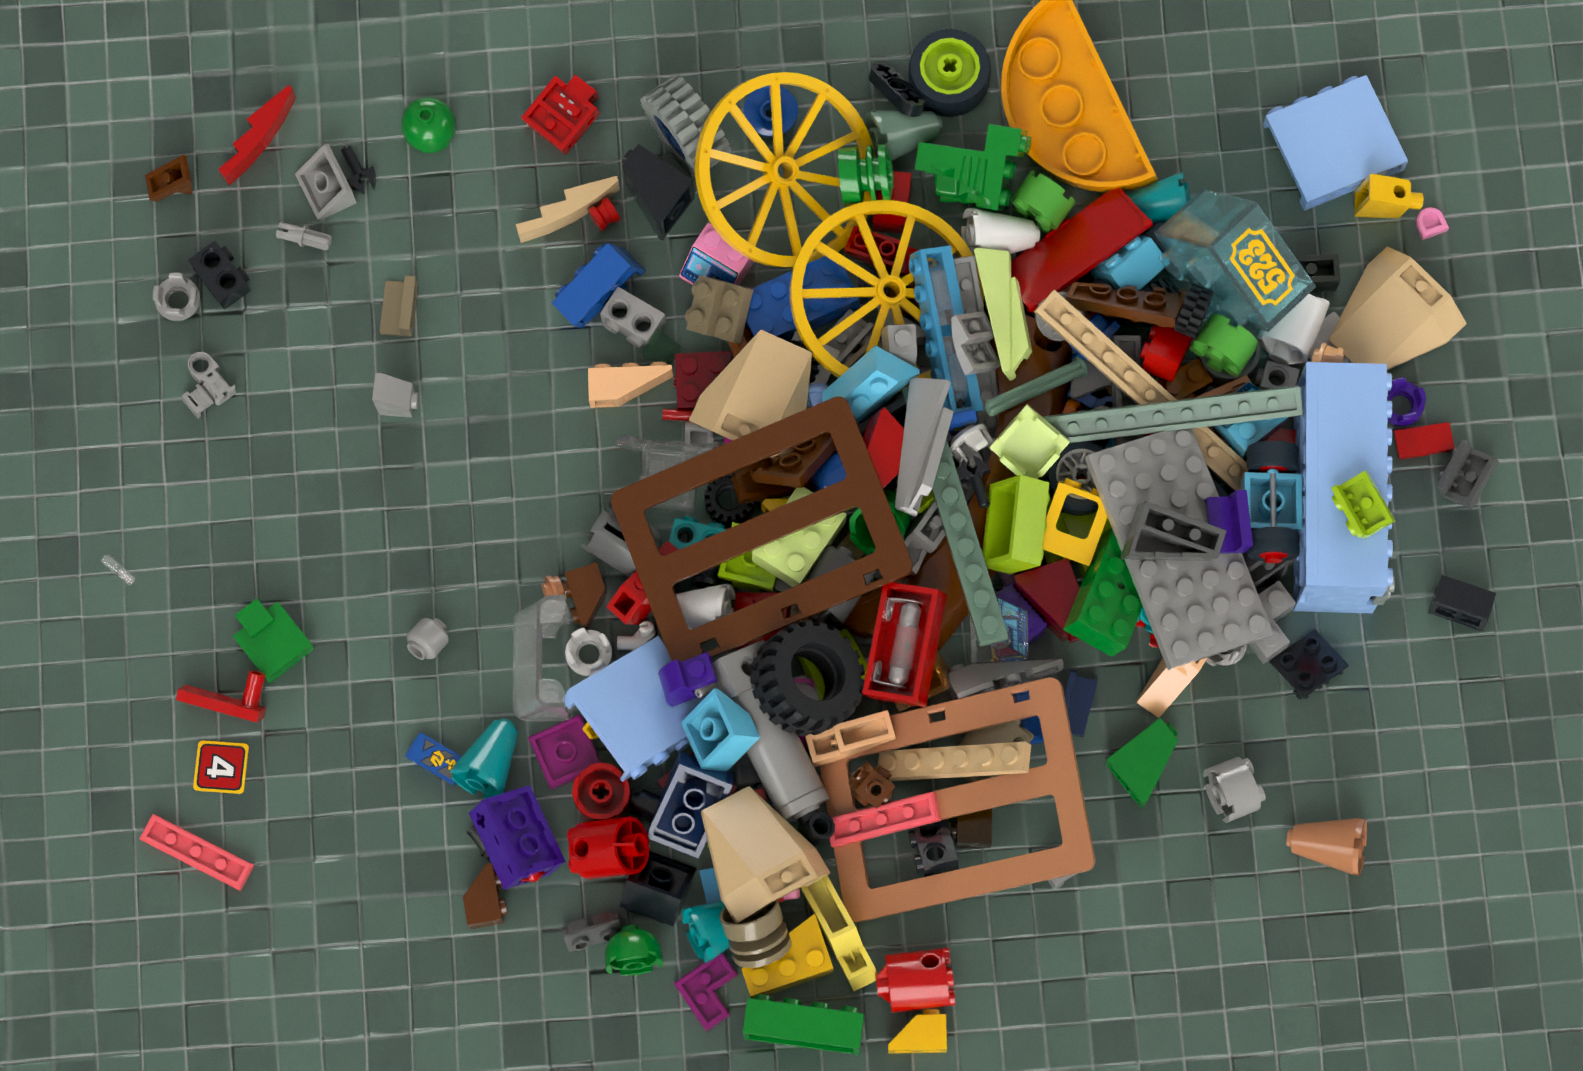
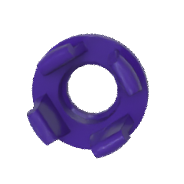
M1405 377L1392 380L1391 390H1388L1387 401H1391L1396 396H1404L1409 400L1411 408L1404 415H1399L1392 411L1388 422L1395 426H1408L1415 423L1421 417L1425 408L1426 394L1422 387L1418 388L1414 384L1406 382Z

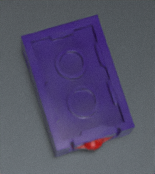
M530 785L483 799L469 812L504 890L527 882H536L542 877L551 875L566 862Z

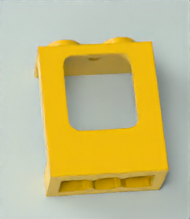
M1066 478L1064 482L1057 481V487L1045 519L1047 527L1043 537L1042 548L1048 552L1090 566L1108 516L1096 488H1092V491L1089 492L1080 489L1082 483ZM1070 493L1098 503L1097 513L1089 535L1085 539L1061 532L1056 528L1065 498Z

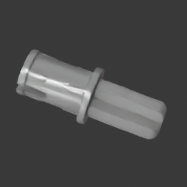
M281 221L278 228L288 232L276 231L278 239L296 242L300 247L307 245L328 250L332 244L331 235L311 230L306 225L299 227Z

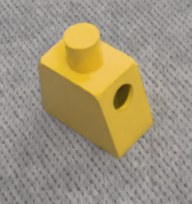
M1369 174L1355 189L1354 217L1400 218L1408 209L1421 210L1424 200L1423 193L1411 192V182L1409 180Z

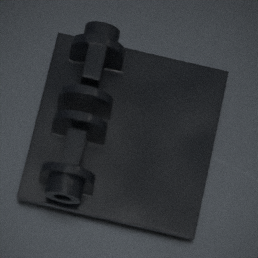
M1315 629L1269 661L1295 689L1293 693L1299 700L1309 698V694L1317 688L1320 690L1323 684H1329V680L1338 674H1343V670L1349 667L1348 663Z

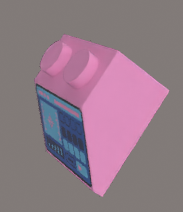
M707 223L694 242L679 277L691 285L698 280L699 275L740 285L755 261L734 250L716 232L712 224Z

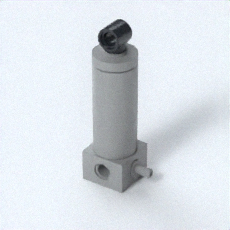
M762 640L717 659L713 665L718 681L696 689L695 694L698 698L706 697L714 688L719 689L750 714L760 738L746 753L775 810L786 821L793 818L795 821L797 820L799 824L797 831L816 847L830 838L835 831L833 819L827 813L821 812L819 806L829 800L830 797L826 789L823 788L824 785L799 736L796 734V730L788 733L782 730L783 725L780 723L775 726L769 721L771 716L767 712L763 714L759 706H761L759 699L754 698L752 691L755 689V684H751L750 674L755 672V670L752 669L751 665L753 659L757 657V650L765 643Z

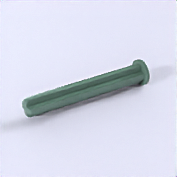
M1077 356L1073 359V362L988 400L984 404L985 410L989 416H994L1077 377L1085 378L1088 376L1087 366L1084 360Z

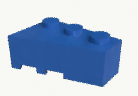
M610 243L599 246L593 253L594 258L587 265L584 264L574 273L575 278L570 284L563 285L556 292V298L552 304L573 326L583 328L603 310L607 304L606 302L613 295L617 287L625 290L627 286L624 283L635 273L641 276L646 271L625 248Z

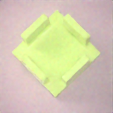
M1026 404L989 448L1000 457V462L1017 476L1023 475L1038 479L1060 457V453L1070 443V440Z

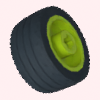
M945 29L930 33L915 47L909 62L908 79L913 88L925 98L924 109L927 111H933L936 115L942 117L964 115L976 108L988 91L991 64L986 49L976 37L962 30Z

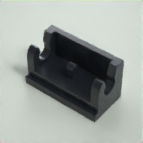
M1441 575L1428 613L1483 631L1489 620L1496 593Z

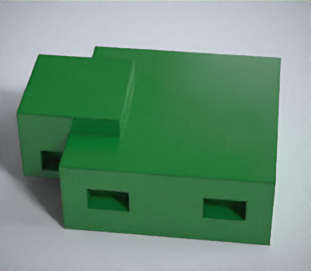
M256 598L234 615L243 628L234 634L233 638L259 671L265 674V678L269 683H272L315 649L278 601L266 610Z

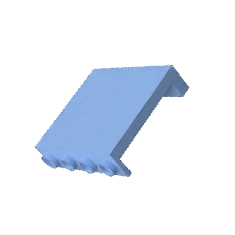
M1367 75L1360 78L1352 76L1343 81L1342 85L1335 88L1332 86L1325 87L1317 95L1310 98L1307 96L1300 97L1292 103L1293 105L1288 107H1275L1265 117L1263 126L1264 128L1269 127L1301 194L1300 204L1304 211L1355 191L1369 174L1392 176L1404 171L1408 163L1407 157Z
M659 636L569 688L562 700L568 709L574 706L579 709L624 771L620 778L622 782L630 777L634 780L639 778L648 770L646 767L653 763L658 766L670 757L669 753L677 750L680 752L690 745L681 722L704 699V697L695 698L671 707L666 702L658 672L663 666L672 661L665 644Z

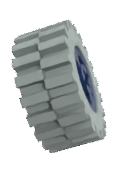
M674 74L644 95L640 101L642 108L645 110L646 117L651 121L650 124L657 131L658 137L665 143L668 151L674 155L676 161L679 164L681 163L682 167L691 176L695 177L697 144L704 123L710 114V109L706 104L704 105L701 97L693 91L689 83L686 84L682 77ZM718 127L711 149L731 154V148L728 146L730 144L724 137L723 130ZM710 158V168L720 162V160Z

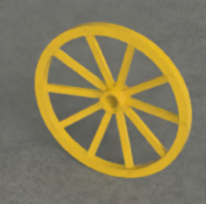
M779 72L757 76L729 91L716 104L705 121L699 136L695 156V177L699 198L710 223L723 240L734 250L755 262L773 267H794L802 247L788 187L822 221L830 217L824 208L796 179L840 187L839 178L799 171V167L854 140L857 142L861 159L866 158L867 146L872 145L873 147V143L857 110L840 92L830 85L814 77L799 73ZM780 84L802 87L818 94L785 153L783 151ZM769 85L774 155L736 105L745 95ZM827 100L844 117L852 132L801 157L793 159L822 105ZM728 111L760 152L766 163L711 149L717 129ZM710 158L762 171L763 176L716 201L710 179ZM779 165L783 167V177H781L778 173ZM768 183L767 192L746 241L729 225L720 209ZM778 189L793 256L772 254L755 247ZM869 191L864 192L863 202L872 201ZM855 218L849 220L844 228L840 225L834 228L832 231L837 236L826 245L836 252L844 248L854 225L858 226ZM815 250L812 252L808 263L824 257V255Z
M894 200L866 201L848 206L824 220L807 238L796 258L791 274V313L804 345L808 351L812 352V356L831 374L839 378L849 368L831 356L823 346L879 306L880 310L865 354L875 345L877 346L889 309L891 310L895 325H905L900 307L920 322V310L906 299L915 298L914 289L906 288L907 285L914 281V276L909 273L902 279L899 278L915 221L929 227L951 245L952 255L956 253L958 258L973 256L961 236L940 217L919 206ZM893 214L906 217L890 275H888L864 217L865 215ZM855 218L879 278L822 243L821 239L837 226ZM815 249L873 287L803 289L802 286L806 265ZM928 260L927 262L930 271L931 269H933V266L931 262ZM976 263L977 274H978L979 285H980L981 296H982L983 307H984V292H983V287H982V283H981V279H980V275H979V271H978V266H977V263ZM883 288H892L895 291L896 297L890 298L886 296ZM873 297L871 301L819 339L816 338L809 325L803 304V299ZM931 370L918 374L915 378L931 379Z

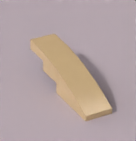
M617 176L565 189L566 200L540 207L541 218L516 224L520 242L523 243L550 234L589 213L587 208L599 205L603 198L607 197L609 199L620 190Z

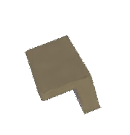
M405 275L404 282H385L380 334L413 337L419 288L416 276Z

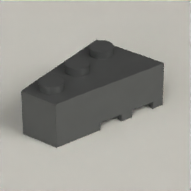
M1145 501L1137 505L1120 559L1211 561L1219 556L1226 530Z

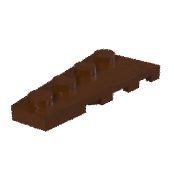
M1073 282L1066 295V300L1079 311L1087 310L1102 313L1105 316L1127 318L1134 322L1142 321L1156 324L1160 327L1175 328L1189 289H1179L1178 294L1165 293V288L1153 287V292L1137 291V286L1125 285V287L1114 290L1110 284Z

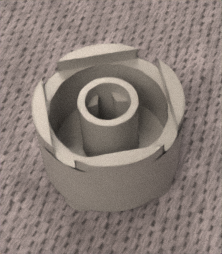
M1235 757L1209 767L1203 772V778L1206 776L1209 778V783L1205 785V789L1210 803L1217 815L1224 814L1225 818L1222 821L1225 823L1258 811L1261 807V802L1266 799L1263 788L1260 784H1256L1252 775L1254 774V768L1248 758L1241 759L1240 757Z

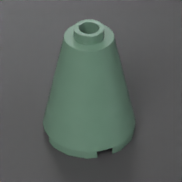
M873 110L865 113L863 118L873 143L875 157H878V145L886 144L892 161L917 149L919 142L928 143L938 138L943 129L941 118L938 115L936 116L933 111H922L920 116L911 117L904 115L900 111Z

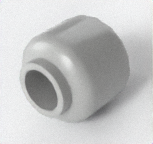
M429 618L420 619L407 634L408 650L420 660L425 658L434 659L449 642L446 625L437 618L433 620Z

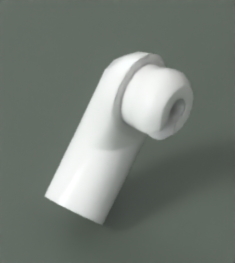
M644 621L639 625L640 628L633 636H617V650H635L654 639L656 634L654 625L649 621Z

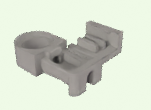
M196 352L190 356L188 360L189 373L198 384L195 385L196 390L191 393L187 391L182 395V401L197 418H200L201 412L214 403L213 400H215L216 405L223 404L236 394L235 385L230 387L218 373L220 371L219 366L209 354ZM197 360H205L208 362L209 367L203 372H197L193 369V364ZM189 396H190V397L194 400V402L198 405L197 407H196V406L193 404V402L188 398Z

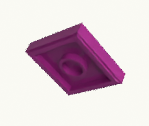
M580 714L528 737L551 790L575 780L578 774L589 765L601 763L592 740L582 730L585 725Z

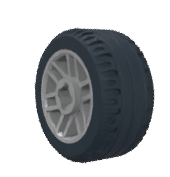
M1094 441L1069 443L1060 453V457L1042 476V481L1049 482L1048 493L1051 499L1054 496L1057 481L1064 482L1066 478L1082 483L1080 489L1091 492L1092 488H1096L1085 457L1089 454L1105 450V448ZM1083 475L1085 477L1084 479H1076V476ZM1070 493L1065 498L1061 512L1075 516L1089 515L1097 512L1098 503Z

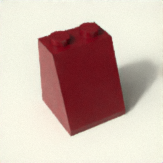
M1065 558L1015 575L1013 588H1017V592L1021 593L1020 596L1024 597V601H1028V605H1032L1035 614H1039V618H1043V622H1047L1046 627L1061 642L1069 640V643L1080 641L1079 638L1063 630L1079 591L1069 559Z

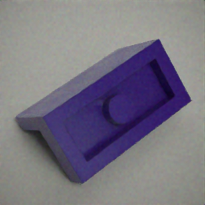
M1236 490L1229 497H1208L1205 500L1208 524L1226 530L1219 554L1245 553L1253 546L1247 490Z

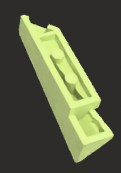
M975 248L974 254L1001 368L1007 378L1012 381L1016 378L1015 371L1022 360H1027L1032 353L1019 281L1016 277L1011 278V254L1009 251Z

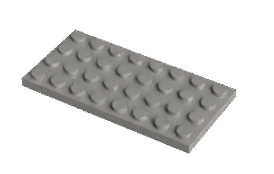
M1192 428L1174 431L1165 430L1089 454L1085 457L1121 552L1123 551L1137 505L1145 501L1208 524L1205 500L1208 497H1219ZM1242 553L1219 554L1218 558L1211 561L1125 559L1168 671L1270 637L1274 634Z

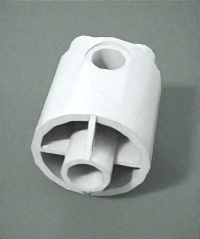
M1295 284L1293 290L1276 306L1272 303L1270 304L1257 337L1260 348L1269 353L1268 358L1279 364L1289 365L1307 362L1330 305L1329 301L1309 294V288ZM1278 286L1273 300L1276 301L1288 288Z

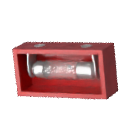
M894 582L882 587L863 686V695L872 699L926 707L947 594L939 589Z

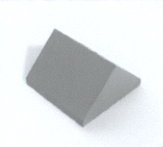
M324 144L295 173L317 220H323L357 203L329 144Z

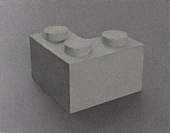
M1277 581L1259 594L1274 634L1248 644L1263 665L1286 650L1290 643L1276 622L1293 611L1296 602L1280 581Z

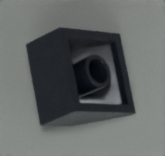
M649 851V858L644 869L640 873L628 876L619 907L627 909L632 913L649 917L660 923L674 926L683 908L697 868Z

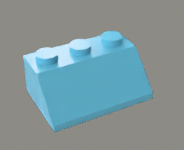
M875 345L822 392V402L837 396L843 397L849 402L856 422L865 421L910 382V379L920 374L919 369Z

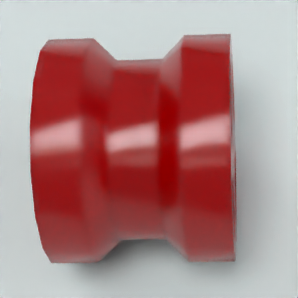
M607 197L603 198L599 205L587 208L592 220L601 232L606 230L607 225L610 223H617L621 220L615 207Z

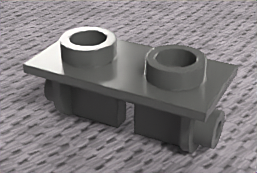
M611 910L591 916L593 925L589 927L586 918L566 923L567 926L561 929L568 952L581 951L589 946L608 942L613 935L622 931L617 911L611 913Z

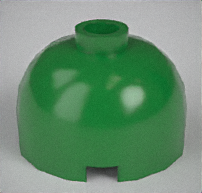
M423 97L411 102L404 110L401 126L403 136L409 146L426 154L437 153L447 148L450 140L456 133L455 116L447 104L437 98Z
M637 925L622 927V931L613 935L607 943L605 967L609 974H613L614 969L620 970V976L641 975L652 972V966L657 963L659 968L663 965V954L659 941L652 933L639 929Z

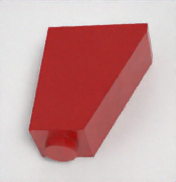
M885 407L870 417L863 436L883 488L899 473L904 428Z

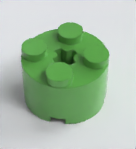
M1030 171L1011 198L1012 204L1015 206L1013 211L1024 219H1027L1029 216L1037 221L1036 226H1039V229L1046 234L1052 229L1057 230L1076 202L1072 196L1067 200L1063 196L1065 190L1048 177L1039 173L1036 178L1035 171Z
M1212 314L1193 341L1190 350L1200 357H1205L1208 360L1207 366L1214 371L1221 373L1224 369L1230 375L1238 377L1255 352L1258 341L1241 325H1238L1236 328L1228 324L1231 319L1219 314Z

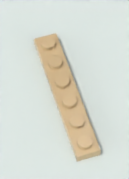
M1024 741L889 750L879 753L878 765H881L892 775L889 778L890 781L1028 773L1031 744Z

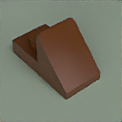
M181 155L145 175L150 201L159 202L175 192L193 194L187 157L185 155Z

